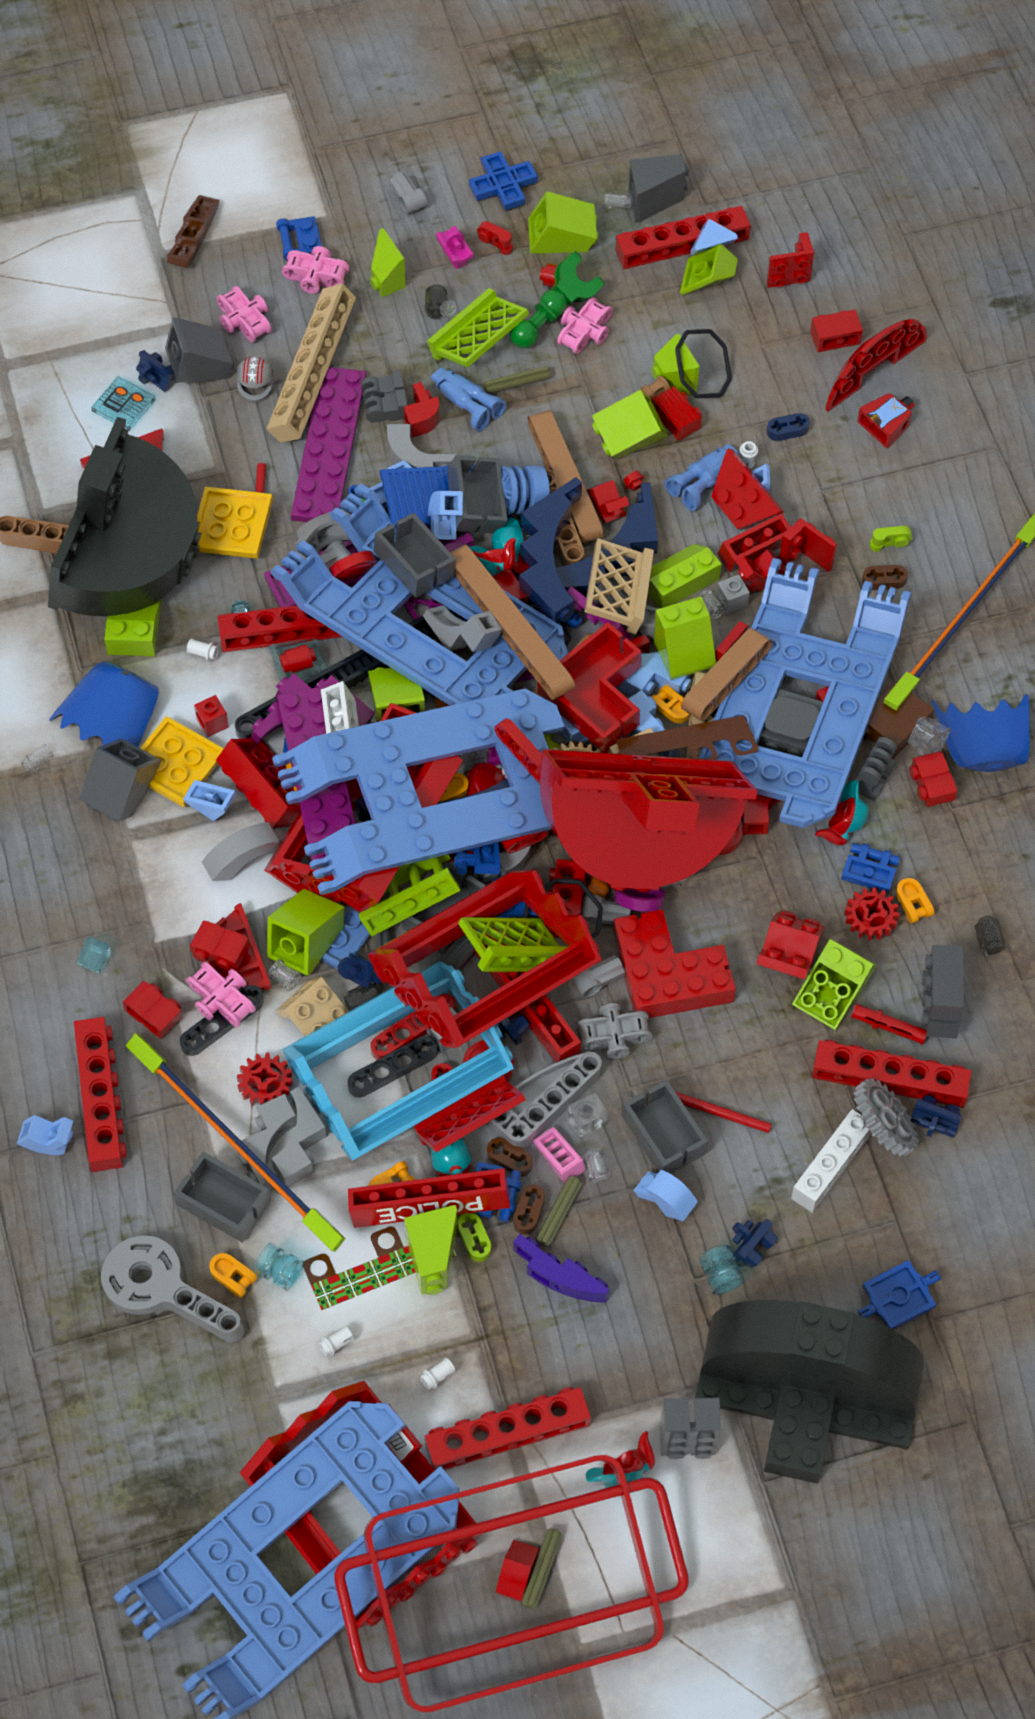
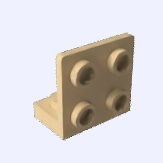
M322 977L311 978L275 1010L281 1018H290L304 1037L349 1012Z

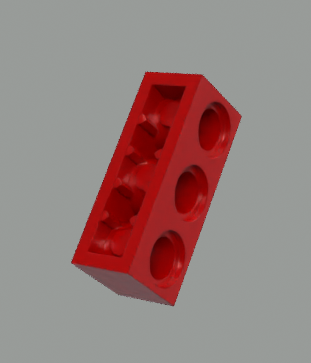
M557 859L556 868H551L549 882L555 878L565 879L562 876L570 875L572 876L570 879L581 880L585 884L586 871L579 867L575 861ZM555 883L553 890H548V892H559L562 897L570 898V900L565 901V908L569 915L581 914L584 891L579 885ZM544 922V925H545L546 927H548V931H549L550 933H554V937L560 938V937Z

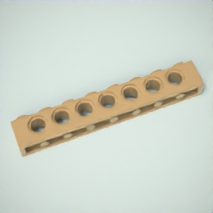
M343 283L322 289L266 428L280 443L301 438L356 297Z

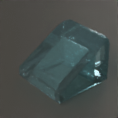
M87 936L77 964L100 973L111 955L110 946Z

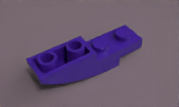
M519 1234L513 1241V1251L529 1262L527 1265V1275L556 1292L576 1299L601 1303L608 1301L610 1290L607 1283L601 1278H594L587 1273L588 1270L582 1263L578 1261L573 1262L567 1258L560 1265V1261L556 1256L543 1252L539 1244L531 1237L525 1238Z

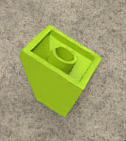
M384 228L379 229L371 265V278L369 279L373 290H377L381 297L406 287L405 259Z
M722 244L688 258L680 293L685 295L732 278L736 272L738 258Z
M676 334L654 356L651 372L655 380L657 377L663 376L670 388L675 386L680 392L683 391L693 396L680 381L675 348L681 335ZM683 342L680 348L684 379L697 392L700 366L685 342Z

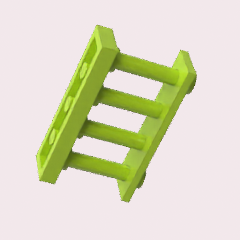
M449 854L399 867L384 892L385 894L389 891L390 898L359 913V918L371 937L461 891L448 868L443 869L442 863L451 859ZM433 869L434 875L421 881L420 875ZM411 880L412 886L399 892L398 886Z

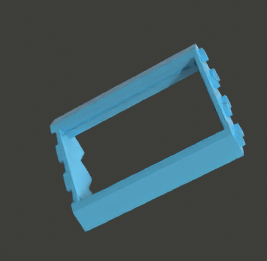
M440 960L419 972L422 974L432 996H439L451 991L463 1010L479 1001L477 996L473 997L469 991H465L463 986L465 979L458 969L455 970L452 965L448 966ZM392 987L288 1045L282 1051L297 1079L300 1080L303 1086L306 1085L304 1089L311 1096L315 1106L320 1113H324L323 1116L327 1121L328 1128L339 1142L342 1141V1150L353 1161L514 1069L510 1061L513 1059V1056L508 1047L502 1045L500 1041L502 1033L498 1026L494 1025L480 1034L488 1045V1050L349 1129L340 1112L331 1104L322 1084L313 1076L311 1069L414 1012L415 1009L410 1005L406 1007L394 994L395 988Z

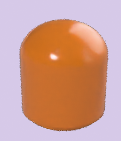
M593 876L585 884L593 895L605 898L609 892L608 884Z

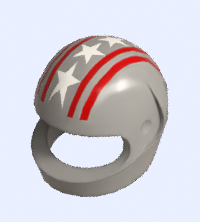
M248 357L237 367L238 391L242 398L248 402L257 403L265 400L269 396L273 384L272 367L261 357ZM268 383L267 389L258 395H250L241 387L242 384L248 388H259Z

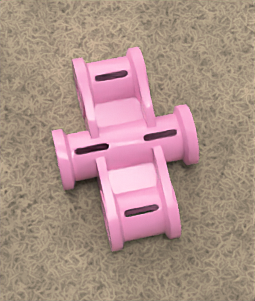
M316 246L312 249L311 254L296 250L290 251L287 255V264L282 269V274L289 280L301 282L300 287L305 292L314 294L319 291L320 286L330 287L341 283L344 284L345 274L349 272L350 267L343 260L331 258V252L328 249Z
M234 286L232 291L223 296L218 295L216 297L220 309L226 314L220 316V322L227 333L231 334L238 327L248 341L253 343L260 335L268 334L272 331L270 323L261 314L267 313L268 307L260 295L254 296V300L249 301L238 286Z
M594 297L587 301L579 313L575 311L574 307H568L561 318V324L566 327L560 332L557 344L571 348L573 353L577 355L584 349L591 338L595 340L596 344L601 345L609 333V328L604 325L610 319L613 308L600 304Z
M203 962L201 969L192 977L188 976L186 978L187 984L203 998L201 1002L197 1001L195 1003V1007L208 1020H212L213 1014L218 1011L234 1027L238 1028L241 1025L240 1022L250 1012L256 1011L252 1002L238 991L240 988L247 986L245 980L233 969L228 971L229 975L224 979L211 965Z

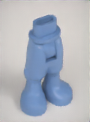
M441 367L431 376V380L436 383V387L459 408L466 409L472 415L470 423L477 432H481L487 427L490 417L498 419L506 409V402L503 399L484 392L482 387L455 373L453 370L447 371L444 367Z
M726 444L723 448L718 447L715 451L691 463L685 472L668 477L664 484L667 492L673 497H678L682 494L684 506L690 511L697 510L702 503L701 493L716 483L726 450L728 448L733 449L740 457L739 452L729 444ZM693 479H699L693 484L687 486Z

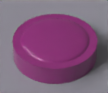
M660 887L659 890H650L649 892H640L636 889L626 888L625 891L615 890L614 895L615 902L620 906L644 912L661 909L665 899V891Z

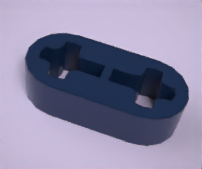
M802 413L773 418L767 424V436L774 441L804 436L808 433L810 420L808 416Z

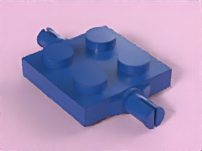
M907 1260L863 1283L862 1288L870 1300V1305L857 1310L858 1315L868 1318L877 1314L883 1320L886 1327L894 1330L936 1307V1303L929 1293L928 1286L940 1281L941 1277L936 1270L922 1277L915 1271L910 1261Z

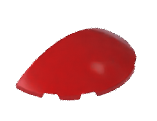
M907 319L884 328L865 341L849 357L840 370L830 390L825 410L829 412L861 389L863 376L888 359L892 364H895L926 342L927 331L925 326L920 324L919 320Z

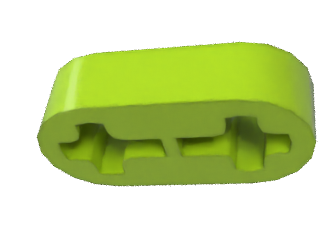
M475 1213L462 1214L458 1219V1232L472 1260L483 1262L491 1255L489 1237L478 1215ZM466 1221L474 1224V1234L471 1235L469 1228L465 1227ZM475 1240H478L480 1246L484 1247V1253L480 1254L478 1250H475Z

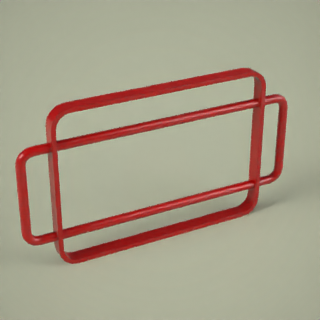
M596 1455L380 1513L370 1519L364 1530V1543L367 1553L342 1561L337 1566L334 1574L336 1591L358 1675L364 1681L371 1684L398 1678L405 1703L419 1712L437 1711L647 1651L659 1643L664 1632L659 1604L681 1597L689 1585L688 1571L664 1486L653 1478H641L626 1482L620 1463L608 1455ZM596 1461L609 1464L616 1476L618 1485L374 1550L372 1541L373 1528L378 1521L387 1517ZM644 1489H651L656 1494L678 1577L676 1587L658 1593L654 1589L630 1493ZM621 1496L647 1596L402 1664L378 1562ZM369 1564L395 1667L377 1672L370 1671L366 1666L345 1578L349 1570ZM650 1607L654 1621V1633L651 1639L642 1645L428 1706L418 1705L410 1695L406 1675Z

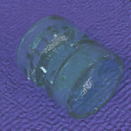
M269 1243L261 1252L255 1264L254 1273L267 1280L273 1278L274 1284L287 1291L294 1285L300 1275L304 1261L292 1254L285 1256V1251L282 1248Z
M729 1245L715 1247L699 1257L703 1272L706 1275H710L707 1281L715 1295L730 1292L742 1285L745 1280L739 1266L734 1265L736 1259Z

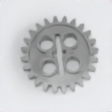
M873 1078L870 1080L866 1079L855 1087L856 1091L854 1094L856 1098L854 1101L859 1105L856 1109L862 1113L860 1118L866 1121V1128L871 1130L873 1137L876 1136L878 1138L879 1144L884 1143L887 1151L891 1149L893 1155L898 1154L899 1157L906 1156L915 1150L919 1142L916 1138L918 1133L914 1130L916 1125L910 1121L912 1116L906 1113L907 1108L902 1105L901 1099L894 1097V1092H889L886 1084L882 1086L879 1080L875 1081Z

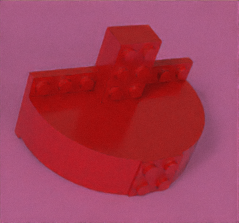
M551 749L542 750L540 797L546 819L552 831L579 867L593 877L608 883L612 889L617 891H625L626 888L636 889L640 892L659 890V887L683 880L701 870L717 857L734 835L744 813L747 799L756 800L758 790L731 761Z

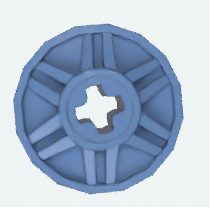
M526 465L522 469L519 466L501 467L507 515H520L523 511L549 495V480L543 466Z

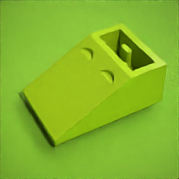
M829 939L792 1005L836 1030L866 987L878 965L837 941Z

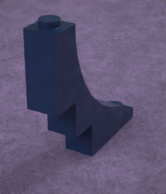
M577 477L521 513V527L531 537L520 544V557L530 568L519 575V588L546 617L557 624L561 621H567L574 613V600L559 579L553 554L559 534L571 517L572 504L576 503L582 496V482Z
M641 483V492L636 495L637 503H631L625 523L610 542L639 552H643L644 548L654 550L653 554H657L658 536L651 484ZM601 549L606 558L612 556L609 550ZM593 555L570 565L556 567L559 579L566 591L572 586L587 598ZM627 556L623 557L624 560L628 563V565L633 563L632 558ZM617 560L610 562L616 570L622 568ZM604 565L598 567L603 575L609 573ZM626 572L620 574L621 576H629Z

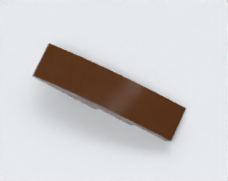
M198 195L183 217V226L175 236V245L167 255V263L185 268L190 266L214 219L219 206L218 199Z

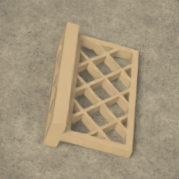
M598 538L595 543L584 612L626 625L627 632L636 635L644 620L654 550L644 548L643 552H639ZM601 548L609 550L612 556L606 558ZM627 556L635 559V561L628 565L623 557ZM617 560L622 568L616 570L610 562ZM604 565L609 573L603 575L598 567ZM626 572L632 580L626 582L620 574ZM614 577L620 585L613 587L607 579ZM601 582L607 590L600 592L595 584ZM624 589L629 597L623 599L617 591ZM611 594L617 602L610 604L605 596ZM599 600L604 608L592 606V602ZM621 607L625 611L626 616L618 614L615 609Z

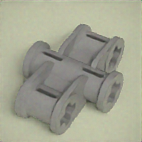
M610 1003L601 1006L599 1014L602 1017L587 1018L576 1023V1029L580 1031L581 1050L593 1051L609 1048L607 1056L610 1059H620L628 1056L630 1049L626 1045L646 1043L653 1038L652 1032L648 1028V1013L646 1011H636L620 1015L622 1011L620 1004Z

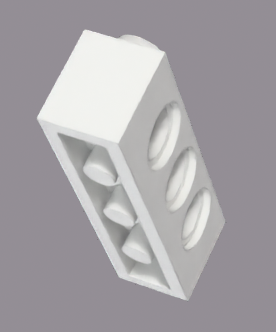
M342 681L321 689L326 734L358 727L356 701L345 683Z
M853 1109L793 1187L791 1199L811 1213L815 1211L871 1135V1130L865 1126L867 1124L866 1121L861 1119V1115Z

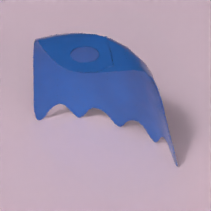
M103 661L94 666L52 714L49 721L57 715L63 714L60 728L63 729L72 723L78 724L80 740L82 741L92 736H99L102 738L103 745L122 738L138 747L156 705L159 689L139 675L110 661ZM122 670L129 673V675H123L121 673Z
M1027 694L1023 696L1021 703L1016 709L1011 708L1005 700H1001L996 710L991 712L975 702L967 713L960 712L952 703H949L946 713H943L936 702L932 700L949 752L955 763L960 767L974 771L995 772L1027 762L1030 744L1029 698Z

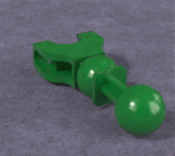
M577 251L569 254L555 268L554 286L544 292L540 302L534 306L536 313L529 320H522L510 331V339L516 347L522 349L532 347L537 342L538 329L546 321L550 323L563 315L567 305L573 301L582 302L593 297L604 285L605 282L600 276H596V278L591 279L589 282H583L578 278L576 267L582 260V257Z

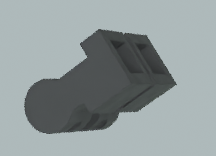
M401 370L392 371V375L379 378L372 376L361 381L360 385L363 390L362 396L368 421L376 423L385 419H390V421L404 420L403 407L407 406Z
M885 737L877 739L874 748L871 750L856 779L859 781V794L873 801H876L895 766L896 760L892 759V756L897 749V745L892 740Z

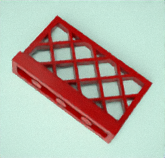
M504 1075L419 1122L413 1128L421 1144L424 1146L427 1144L435 1152H438L526 1101L523 1093L507 1082Z

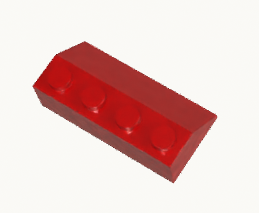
M252 738L230 739L216 759L217 763L222 767L223 773L232 779L236 784V788L248 798L250 805L258 810L263 816L264 821L269 822L272 828H283L292 825L301 809L299 802L288 804L285 796L287 793L295 790L293 787L289 789L282 788L281 782L283 780H280L278 777V772L282 769H287L286 766H274L272 757L275 756V753L264 740L258 744Z

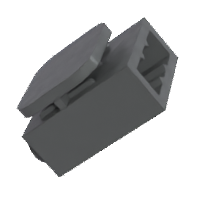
M779 689L776 699L773 700L765 719V727L760 738V747L803 757L823 702Z

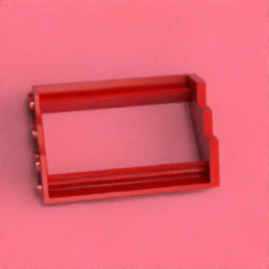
M458 755L422 763L424 766L413 782L422 808L437 805L463 761ZM300 811L264 871L296 893L306 889L335 903L342 900L361 913L380 901L400 866L366 874L335 892L320 894L318 885L325 881H332L334 878L331 874L321 879H316L313 876V872L317 869H311L310 865L300 863L305 855L304 847L308 845Z
M536 870L510 871L367 954L378 978L384 984L388 982L395 988L394 994L406 1007L410 1005L418 1012L416 1017L428 1030L433 1029L442 1037L439 1041L444 1047L458 1048L602 960L599 955V947L592 939L589 925L582 917V914L569 915L565 908L566 903L559 892H545L543 880ZM521 901L525 902L569 946L454 1016L444 996H432L422 974L409 973L407 969L465 935L458 924L461 917L494 918Z
M364 1380L333 1390L317 1409L300 1414L286 1432L269 1437L239 1473L251 1487L349 1401L371 1404L382 1402ZM420 1451L407 1464L403 1465L418 1484H421L435 1471ZM460 1501L458 1503L456 1529L476 1523ZM310 1511L285 1532L316 1575L341 1554ZM482 1534L447 1543L433 1559L417 1565L402 1583L386 1589L385 1594L389 1610L399 1602H405L415 1594V1590L429 1579L440 1576L447 1569L446 1566L460 1555L471 1552L478 1545L476 1540ZM376 1599L355 1618L357 1629L368 1624L372 1627L383 1619L379 1600Z

